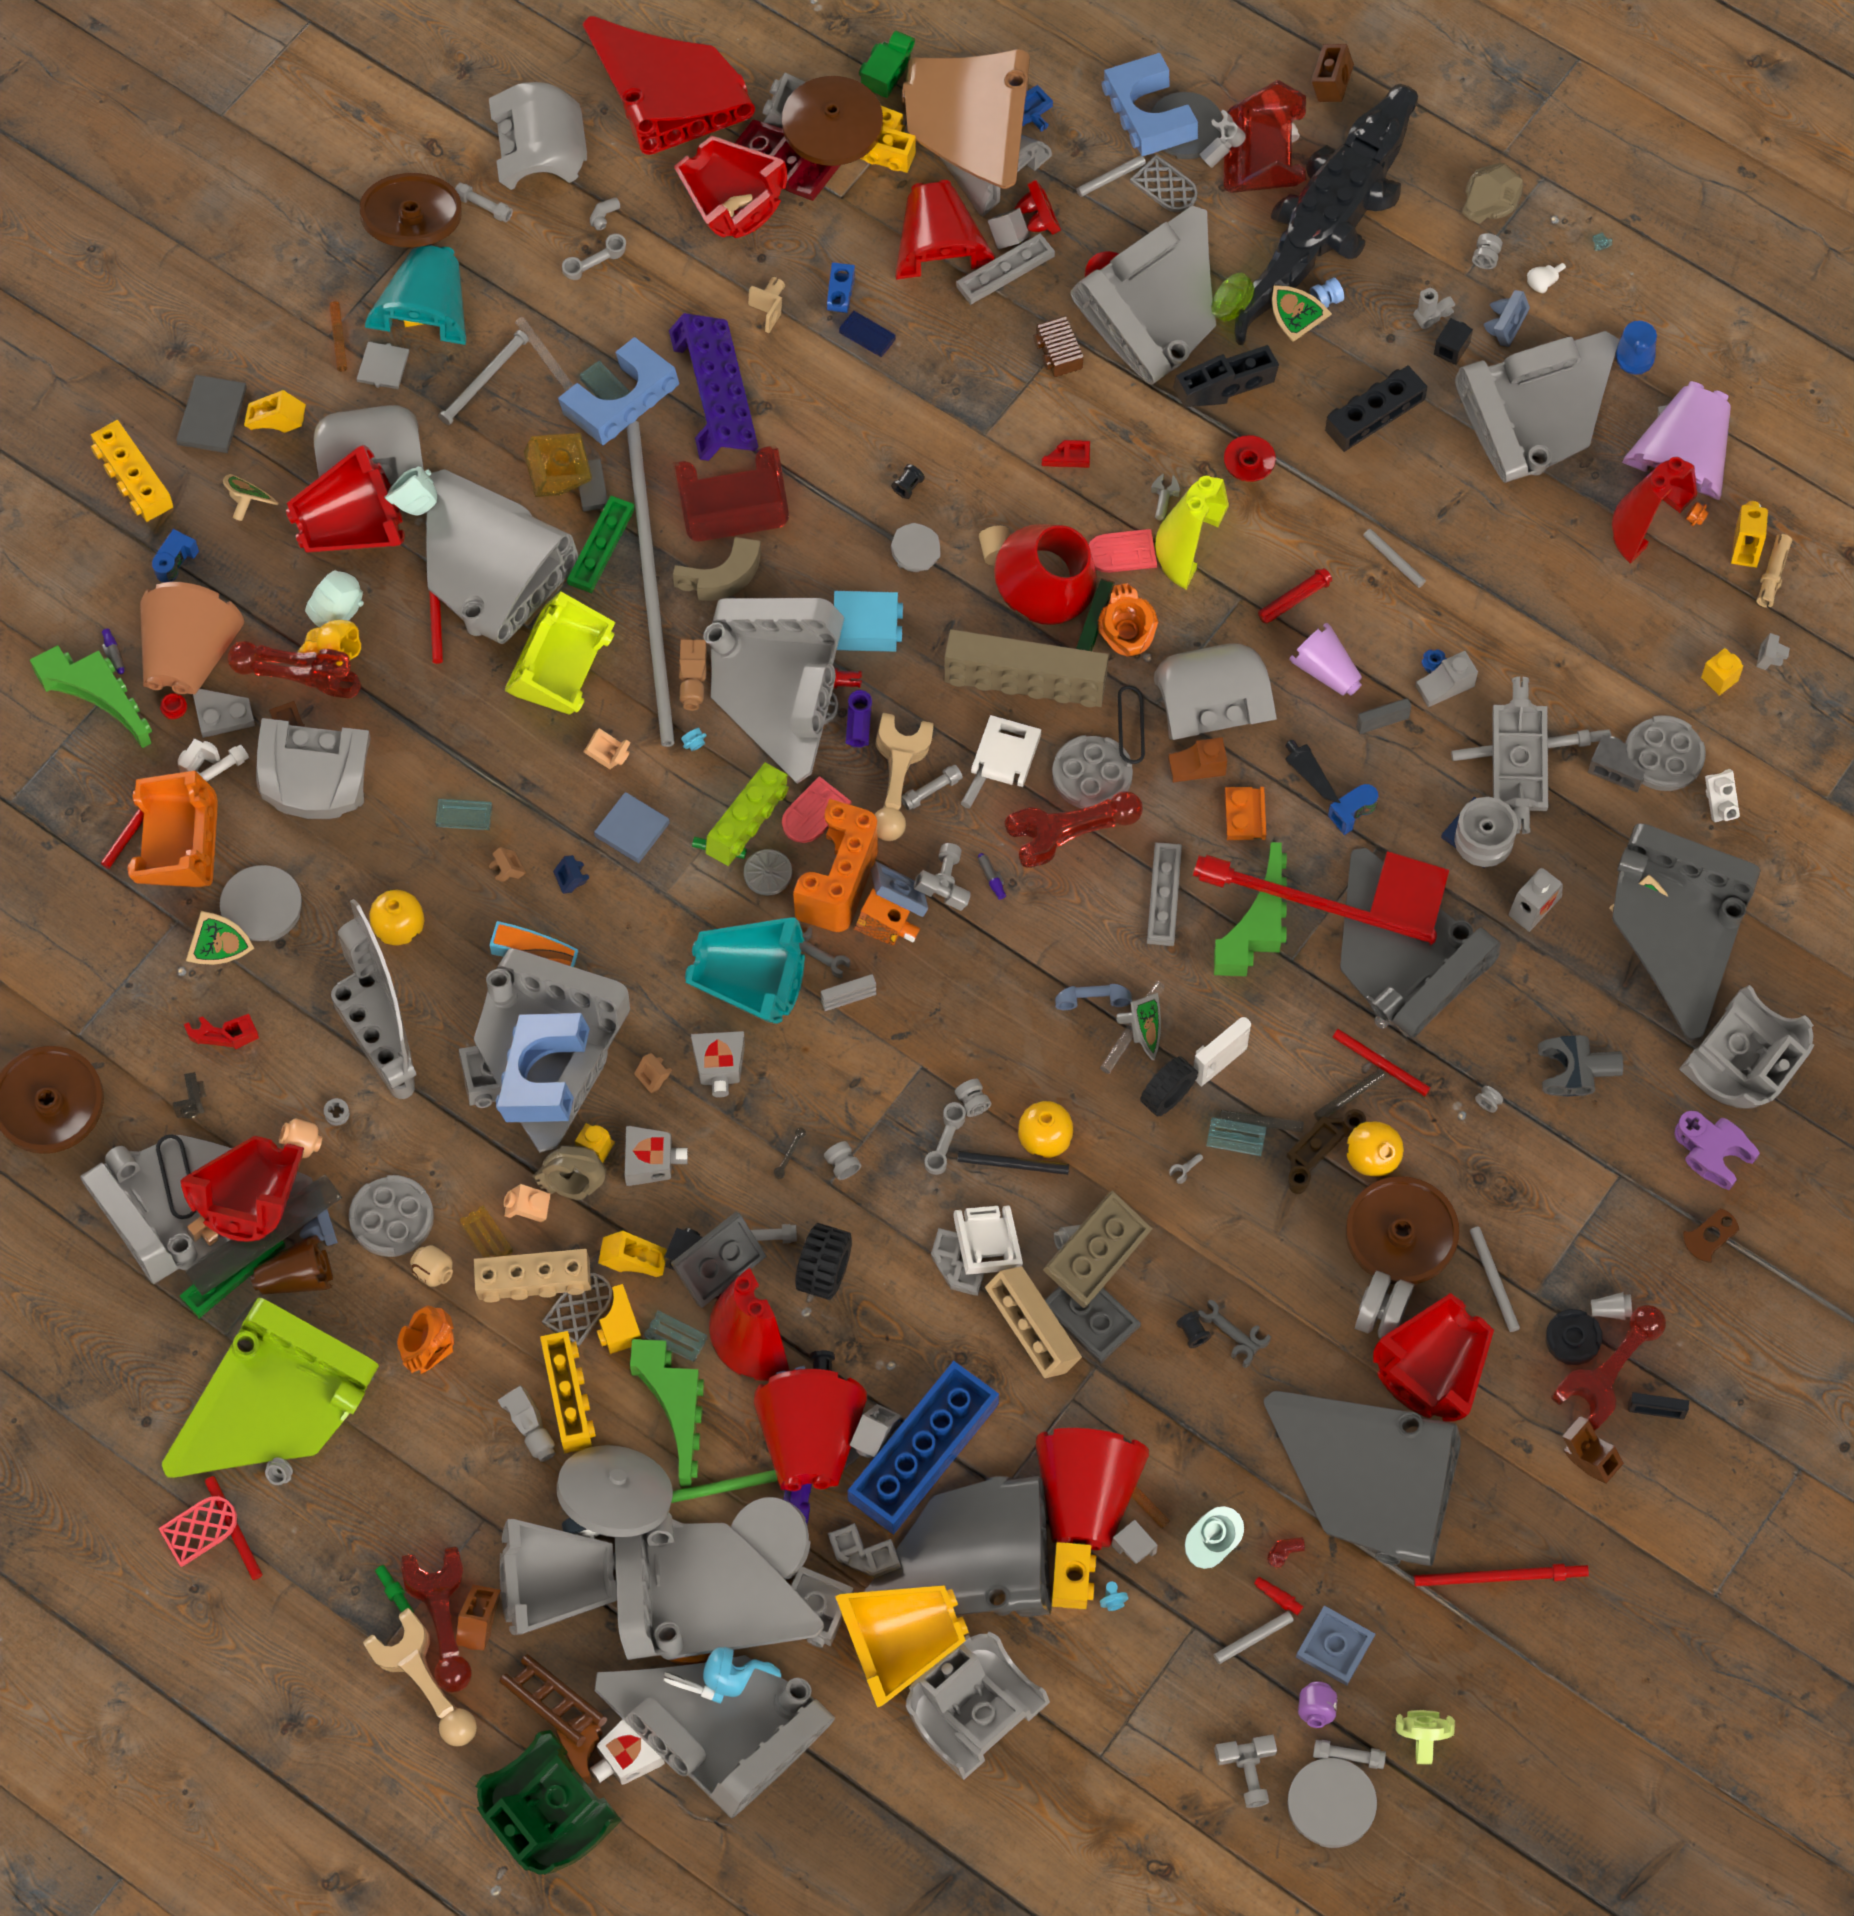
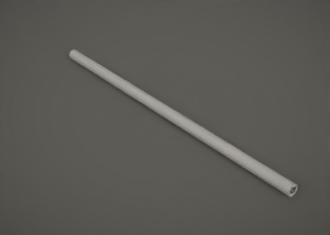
M635 421L627 426L661 745L669 747L674 745L675 742L639 422Z

